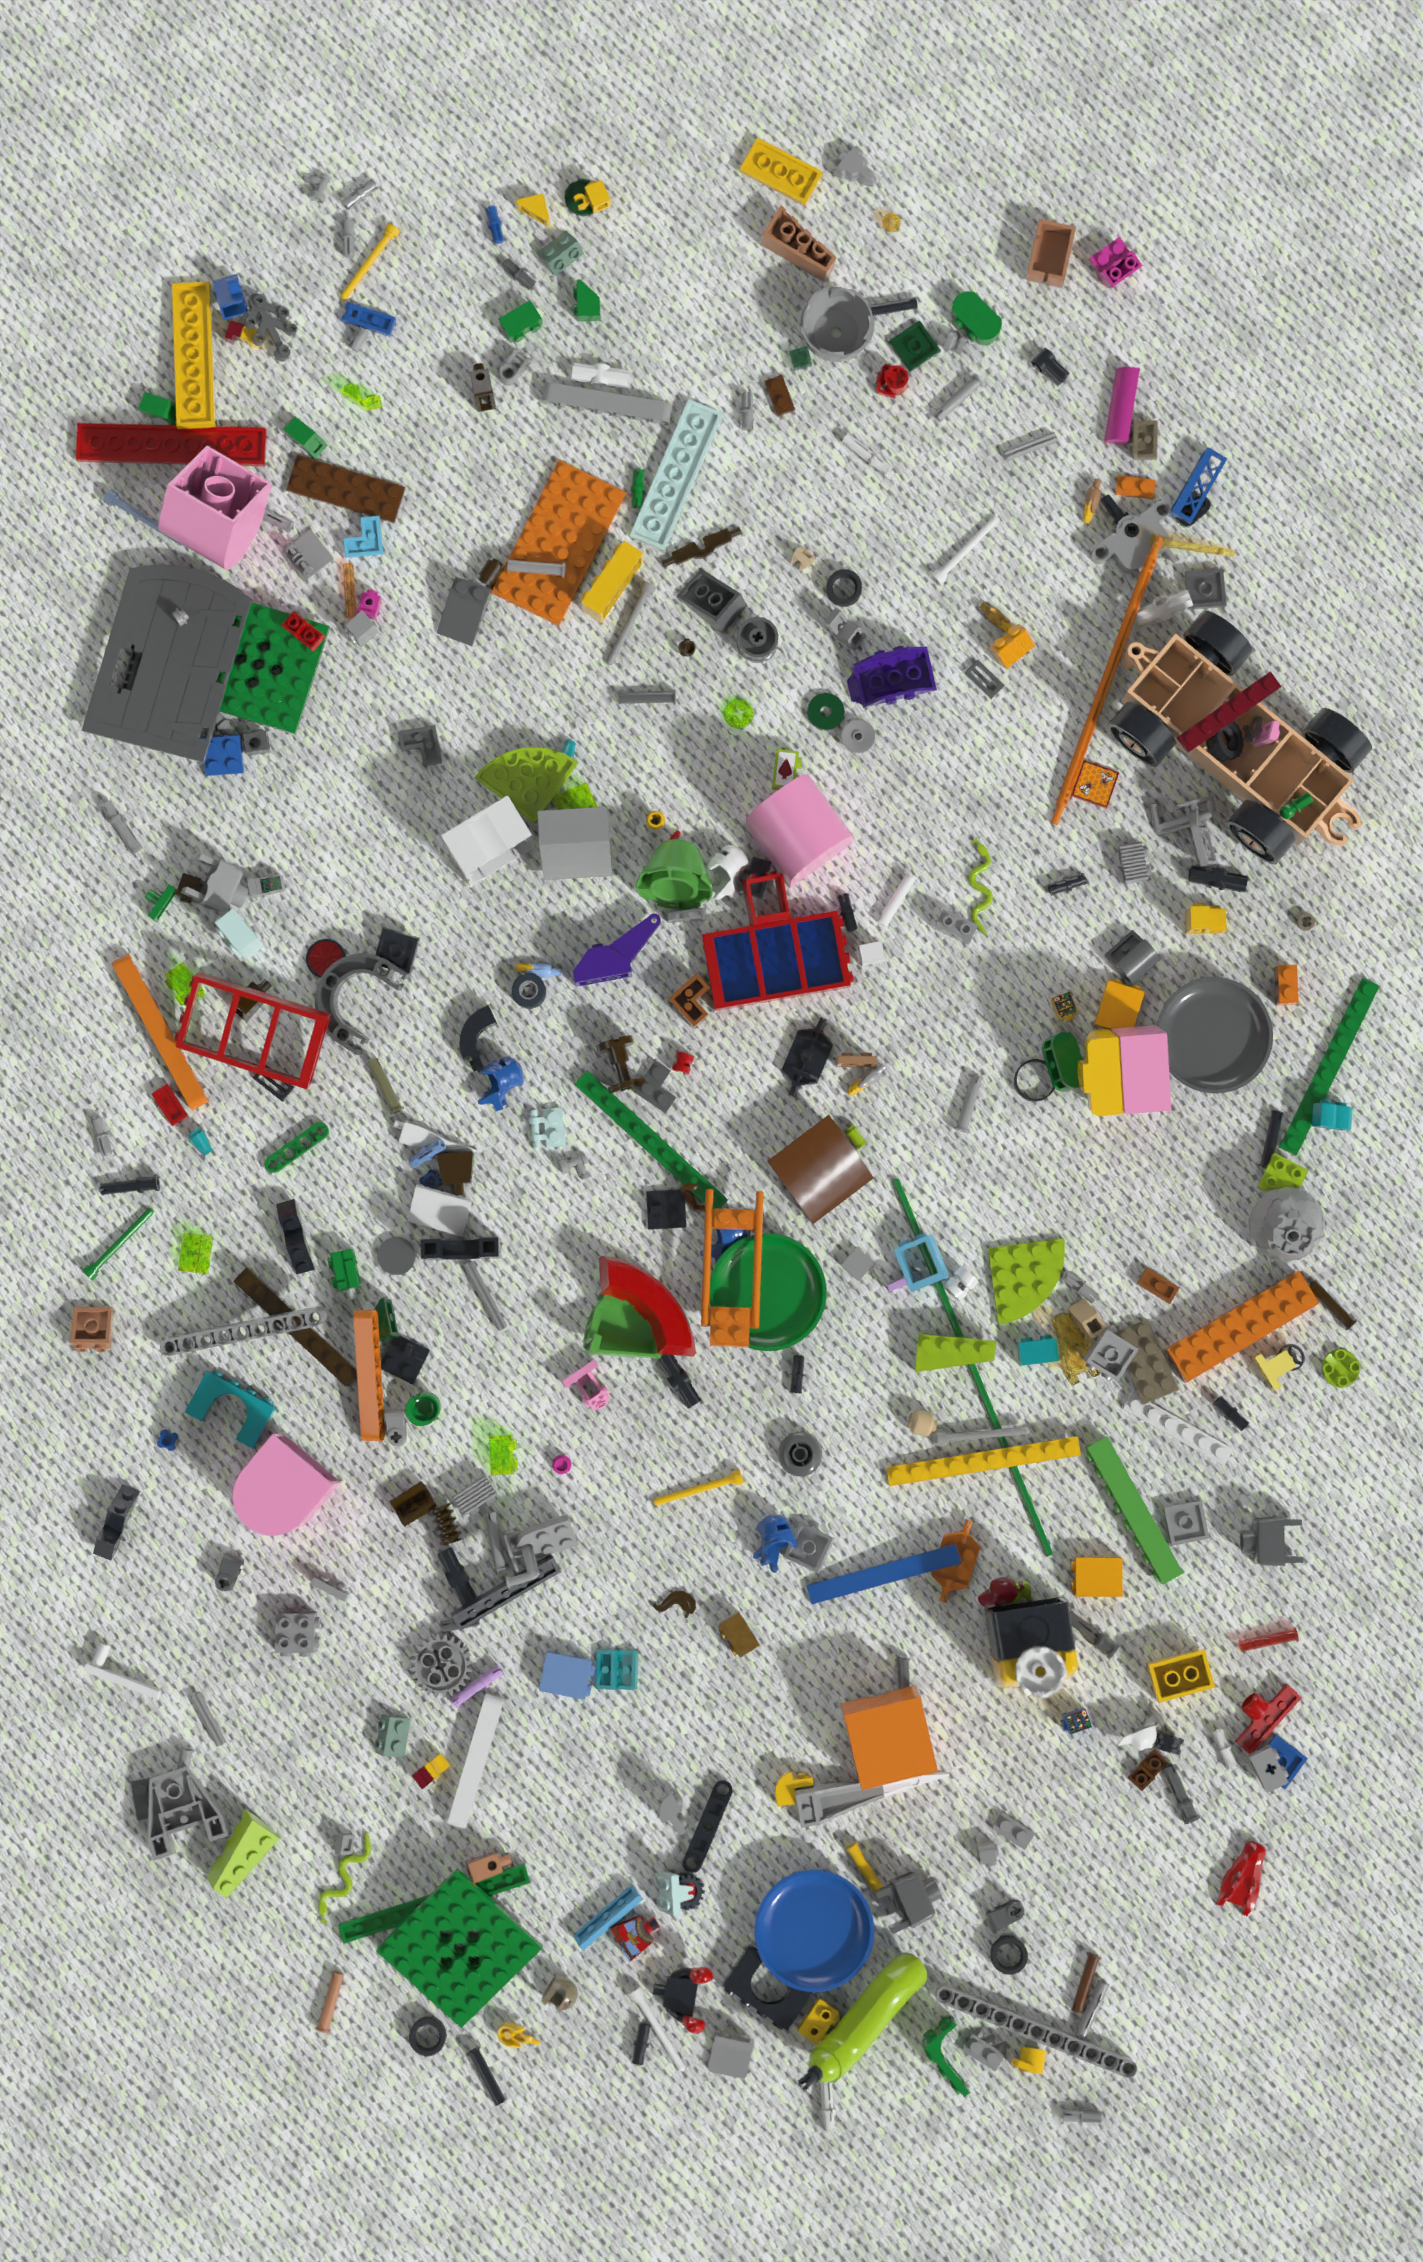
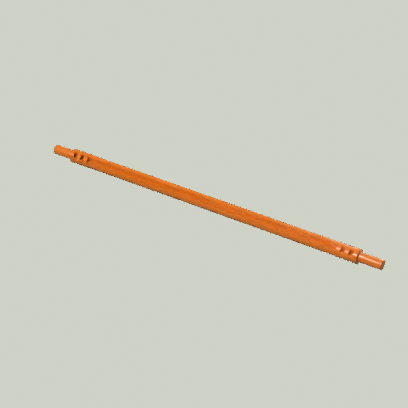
M1155 537L1150 553L1146 555L1057 798V806L1051 820L1053 824L1058 825L1062 812L1067 807L1158 559L1156 556L1162 542L1161 538Z

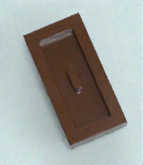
M783 375L765 380L764 383L777 417L795 411Z

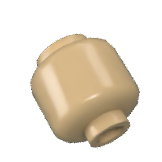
M915 1410L914 1413H910L907 1427L910 1428L912 1434L927 1437L932 1431L935 1432L937 1420H934V1415L931 1412Z

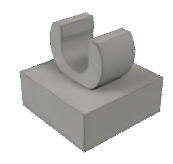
M333 1835L332 1838L336 1839V1846H331V1849L335 1850L334 1854L352 1855L355 1835Z

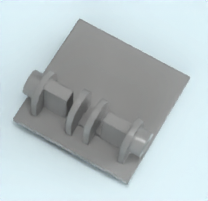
M311 529L292 544L288 542L284 546L285 549L281 552L303 581H306L334 559Z

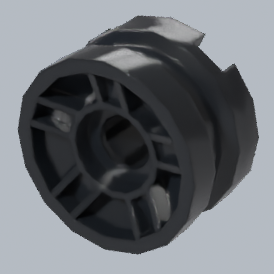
M1157 1732L1158 1740L1155 1742L1154 1748L1172 1754H1181L1180 1746L1183 1744L1184 1739H1178L1176 1736Z

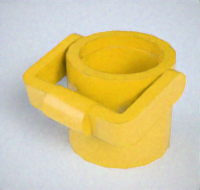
M1021 2046L1020 2059L1013 2058L1010 2063L1012 2066L1017 2067L1018 2071L1043 2074L1046 2050Z

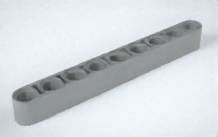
M316 1306L173 1335L161 1342L160 1350L164 1355L172 1356L311 1328L323 1323L327 1318V1312L323 1307ZM313 1312L319 1315V1321L313 1318ZM295 1316L300 1318L301 1324L295 1322ZM277 1320H280L282 1322V1328L277 1326ZM259 1323L264 1326V1332L259 1330ZM241 1327H243L246 1330V1335H243L241 1333ZM222 1331L227 1332L228 1339L223 1337ZM205 1334L209 1336L210 1343L205 1341ZM187 1338H189L192 1341V1346H189L187 1344ZM169 1342L173 1343L174 1350L169 1348Z

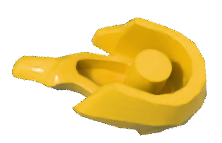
M504 2022L498 2028V2040L510 2048H520L521 2045L518 2042L534 2045L540 2044L539 2040L524 2033L526 2030L524 2027L514 2022Z

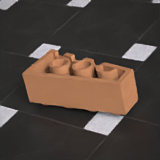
M781 205L763 232L760 245L825 282L834 269L836 257L820 241H816L811 236V233L807 229L805 230L795 217H791Z

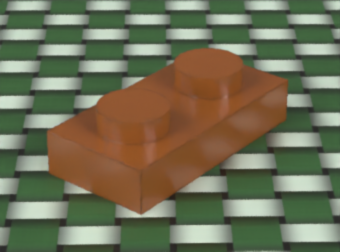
M1145 1268L1136 1283L1168 1304L1172 1302L1180 1288L1149 1268Z

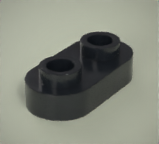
M1201 495L1196 496L1193 501L1200 499ZM1207 497L1204 499V507L1199 508L1191 524L1177 517L1178 524L1185 528L1195 524L1209 511V499ZM1186 505L1180 512L1190 516L1192 514L1191 506Z

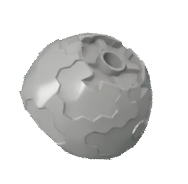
M842 287L824 288L814 293L808 299V303L801 315L800 332L803 340L814 355L829 362H844L855 358L868 346L874 333L875 318L863 295L854 289ZM833 329H839L841 336L834 338L830 332Z
M1285 1187L1268 1191L1253 1207L1248 1220L1249 1237L1253 1244L1265 1256L1281 1262L1300 1260L1311 1254L1319 1245L1325 1228L1323 1211L1318 1201L1309 1192L1296 1187ZM1296 1231L1297 1236L1294 1239H1289L1288 1234Z

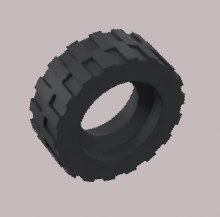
M1233 721L1206 740L1211 756L1220 762L1238 758L1244 747L1242 731L1239 725L1236 724V721ZM1222 732L1226 737L1227 748L1223 742Z

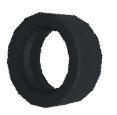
M849 569L835 571L829 577L826 584V594L829 600L834 605L840 607H848L855 604L862 593L860 577ZM846 577L854 582L855 592L850 598L841 599L834 594L833 585L839 578Z
M1005 1935L999 1937L993 1943L990 1949V1958L993 1966L999 1972L1005 1975H1014L1025 1968L1028 1962V1952L1026 1946L1019 1938ZM1007 1943L1016 1945L1021 1953L1019 1962L1011 1967L1002 1965L997 1957L999 1948Z
M422 2017L410 2029V2046L419 2055L427 2057L435 2055L445 2045L447 2037L446 2028L435 2017ZM427 2024L433 2025L439 2032V2041L430 2048L422 2047L416 2038L418 2029Z

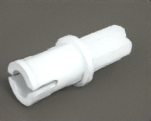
M1224 1729L1215 1730L1213 1735L1219 1748L1218 1752L1221 1753L1226 1768H1230V1765L1232 1767L1236 1766L1238 1762L1231 1749L1233 1746L1229 1744Z

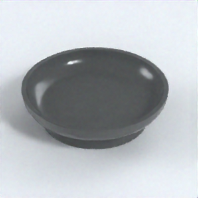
M1206 977L1183 985L1167 1000L1157 1022V1026L1167 1033L1169 1072L1182 1084L1200 1092L1226 1093L1247 1085L1263 1070L1272 1050L1273 1027L1265 1005L1248 987L1227 978Z

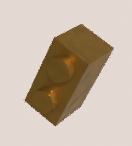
M739 1611L719 1623L721 1628L718 1630L724 1639H729L731 1643L729 1648L734 1656L738 1654L741 1658L760 1646Z

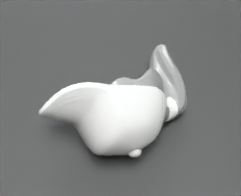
M1152 1702L1148 1704L1149 1716L1142 1722V1727L1137 1728L1132 1734L1121 1738L1117 1742V1746L1131 1744L1138 1751L1153 1747L1157 1732L1164 1726V1719L1153 1707Z

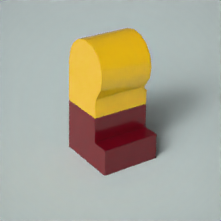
M230 320L225 340L230 344H234V341L238 340L247 343L252 348H257L259 346L253 344L252 338L258 329L249 330L244 324Z
M440 1753L411 1776L420 1788L424 1789L451 1765Z

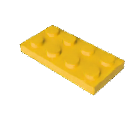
M758 137L739 169L740 173L803 206H806L823 175V171Z

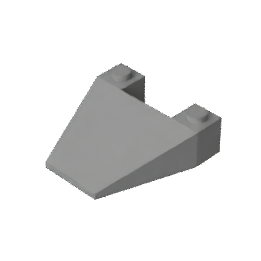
M188 1766L149 1779L148 1844L153 1861L176 1853L171 1834L203 1823L210 1842L232 1835L227 1815Z

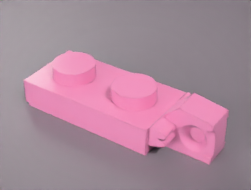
M1270 721L1263 724L1260 732L1253 738L1251 743L1255 747L1260 748L1276 741L1280 734V722Z

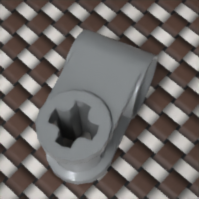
M515 348L499 370L502 384L506 386L513 385L529 367L532 359L530 357L526 358L519 352V349ZM506 372L513 374L509 378L503 376Z
M405 1409L385 1410L387 1439L393 1446H402L407 1441V1421L404 1419V1415H406ZM396 1432H398V1435L402 1436V1439H399L398 1443L396 1440H393V1436H396Z

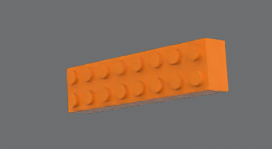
M1298 1270L1164 1350L1183 1382L1187 1383L1315 1307L1319 1302Z

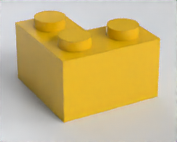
M1194 903L1193 906H1190L1185 911L1186 934L1225 933L1227 931L1226 908H1220V905L1204 906V903Z

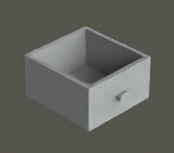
M607 807L538 811L539 847L544 880L613 876Z

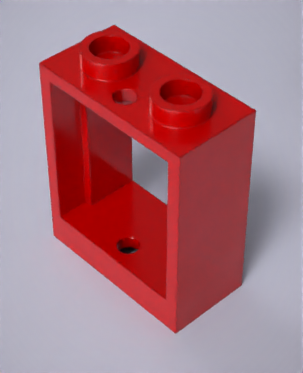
M776 870L765 872L763 877L753 874L748 875L747 880H742L750 926L791 918L783 873L777 874ZM775 880L780 912L756 917L750 884Z

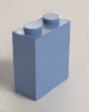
M547 1651L539 1691L585 1700L586 1695L590 1696L592 1684H588L590 1676L594 1677L596 1665L592 1664L593 1660Z

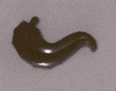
M685 1591L672 1592L660 1605L653 1603L654 1609L659 1612H664L672 1605L679 1604L683 1611L686 1612L685 1618H688L689 1614H693L696 1610L695 1599Z

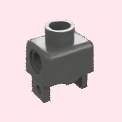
M1280 1516L1253 1519L1252 1530H1241L1240 1532L1241 1553L1253 1554L1254 1563L1259 1565L1285 1566V1563H1304L1302 1556H1285L1284 1526H1302V1520L1284 1519Z
M908 1872L888 1880V1885L873 1891L877 1899L893 1892V1903L896 1909L900 1910L904 1916V1919L888 1926L893 1934L909 1926L915 1928L933 1918L936 1912L932 1902L942 1898L939 1887L932 1876L922 1881L920 1876L914 1872Z

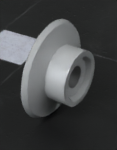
M856 719L844 726L841 739L849 751L863 753L873 746L875 731L867 721ZM859 734L862 738L857 740L855 735Z

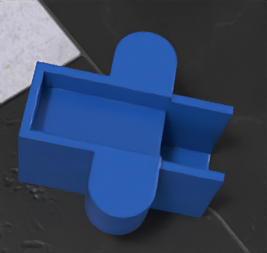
M234 274L214 280L213 285L223 319L226 320L247 314L248 307L238 275Z

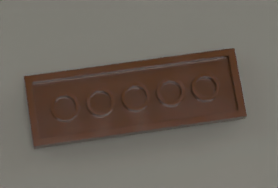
M297 455L286 491L370 517L380 516L381 520L395 524L406 487Z

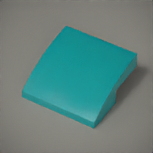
M596 1650V1689L637 1690L638 1650Z

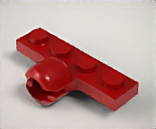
M1287 1683L1269 1702H1266L1257 1693L1249 1695L1243 1701L1241 1709L1251 1719V1723L1235 1742L1248 1754L1254 1752L1302 1697Z

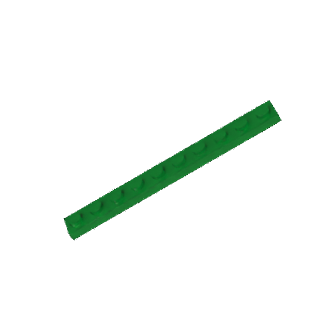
M1365 978L1361 979L1278 1148L1297 1156L1312 1126L1313 1104L1320 1103V1100L1325 1099L1380 987L1379 985Z
M588 1070L574 1084L683 1185L685 1183L696 1184L698 1186L697 1189L690 1191L704 1204L706 1189L713 1190V1209H721L728 1201L719 1190L613 1093L609 1094L608 1089Z
M523 1863L505 1869L502 1873L475 1884L488 1896H492L529 1884L531 1881L526 1865ZM430 1894L338 1924L343 1944L399 1926Z

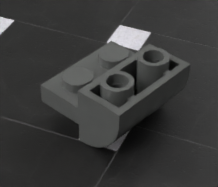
M1131 930L1105 954V958L1118 969L1119 973L1131 985L1160 961L1159 955L1146 939L1143 940L1134 930Z

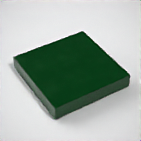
M920 320L889 340L890 345L909 372L941 352Z

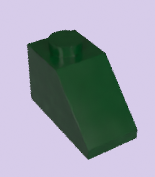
M382 1298L374 1309L378 1314L379 1342L399 1337L392 1300Z

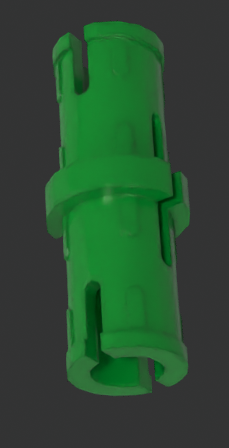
M633 469L632 486H630V491L632 492L631 508H636L637 504L638 509H641L643 506V492H645V487L643 486L644 470L639 469L638 475L637 469Z

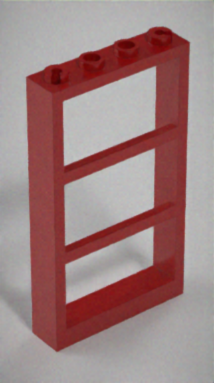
M198 972L195 976L191 977L192 981L190 980L189 982L191 991L190 994L186 995L184 1001L186 1009L185 1012L181 1013L179 1023H182L181 1028L175 1034L176 1048L306 1090L311 1086L329 1024L330 1013L202 972ZM201 983L233 993L218 1051L185 1041ZM240 996L275 1007L259 1065L225 1054ZM281 1009L316 1020L299 1078L265 1067Z

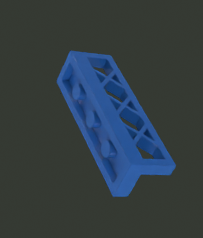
M1207 447L1195 465L1168 516L1173 519L1179 517L1191 524L1228 458ZM1211 456L1221 461L1218 467L1211 468L1209 462ZM1208 472L1210 482L1202 485L1200 476ZM1200 489L1201 498L1193 501L1192 490ZM1183 506H1191L1192 514L1190 517L1180 512Z

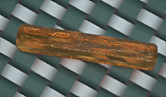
M344 563L346 618L352 619L356 616L354 566L352 563Z

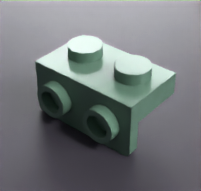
M564 231L537 253L539 258L550 268L555 276L584 254L579 242L567 231Z
M382 1714L378 1722L379 1732L378 1738L375 1741V1753L382 1756L404 1758L411 1719Z

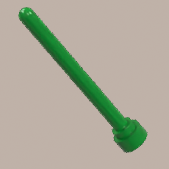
M148 1208L94 1264L86 1265L82 1269L83 1273L93 1281L98 1276L97 1273L105 1262L153 1215L154 1210Z

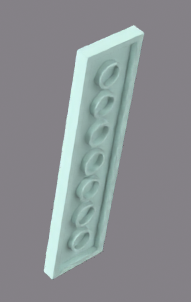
M688 399L631 531L630 538L665 552L721 422L723 413Z

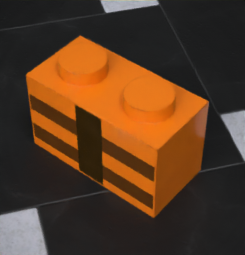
M1277 965L1274 968L1276 1006L1298 1004L1297 965Z

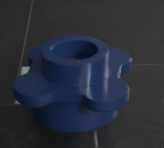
M429 1170L428 1174L419 1179L420 1184L432 1189L442 1185V1179L436 1176L434 1170Z

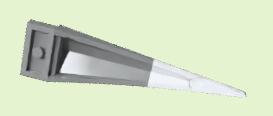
M931 1773L866 1790H861L859 1781L814 1785V1788L797 1790L795 1795L801 1828L823 1824L881 1798L948 1777L950 1773Z

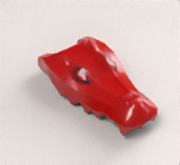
M1255 1841L1245 1843L1241 1855L1237 1857L1232 1867L1223 1877L1216 1905L1223 1907L1225 1901L1244 1907L1242 1915L1248 1916L1257 1902L1260 1891L1262 1864L1266 1856V1848L1262 1844Z

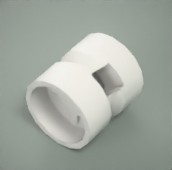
M961 1265L954 1272V1277H949L942 1285L960 1302L967 1295V1290H972L979 1282Z

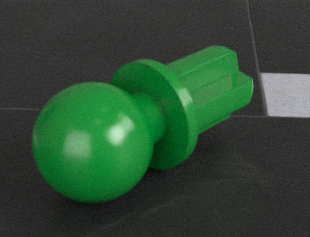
M1306 792L1297 799H1292V804L1282 805L1279 810L1280 816L1284 819H1290L1294 816L1297 809L1301 812L1302 808L1314 801L1310 793Z

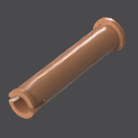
M332 1971L319 2023L315 2030L330 2033V2023L345 1974Z

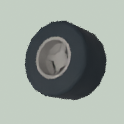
M525 973L514 981L512 995L520 1007L533 1009L544 1002L546 987L539 976Z

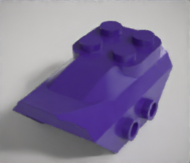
M897 646L893 648V651L885 652V650L874 652V655L854 663L853 672L846 680L851 702L859 703L863 708L882 703L891 705L903 698L904 700H912L916 698L915 695L937 690L927 646L905 648L904 646Z

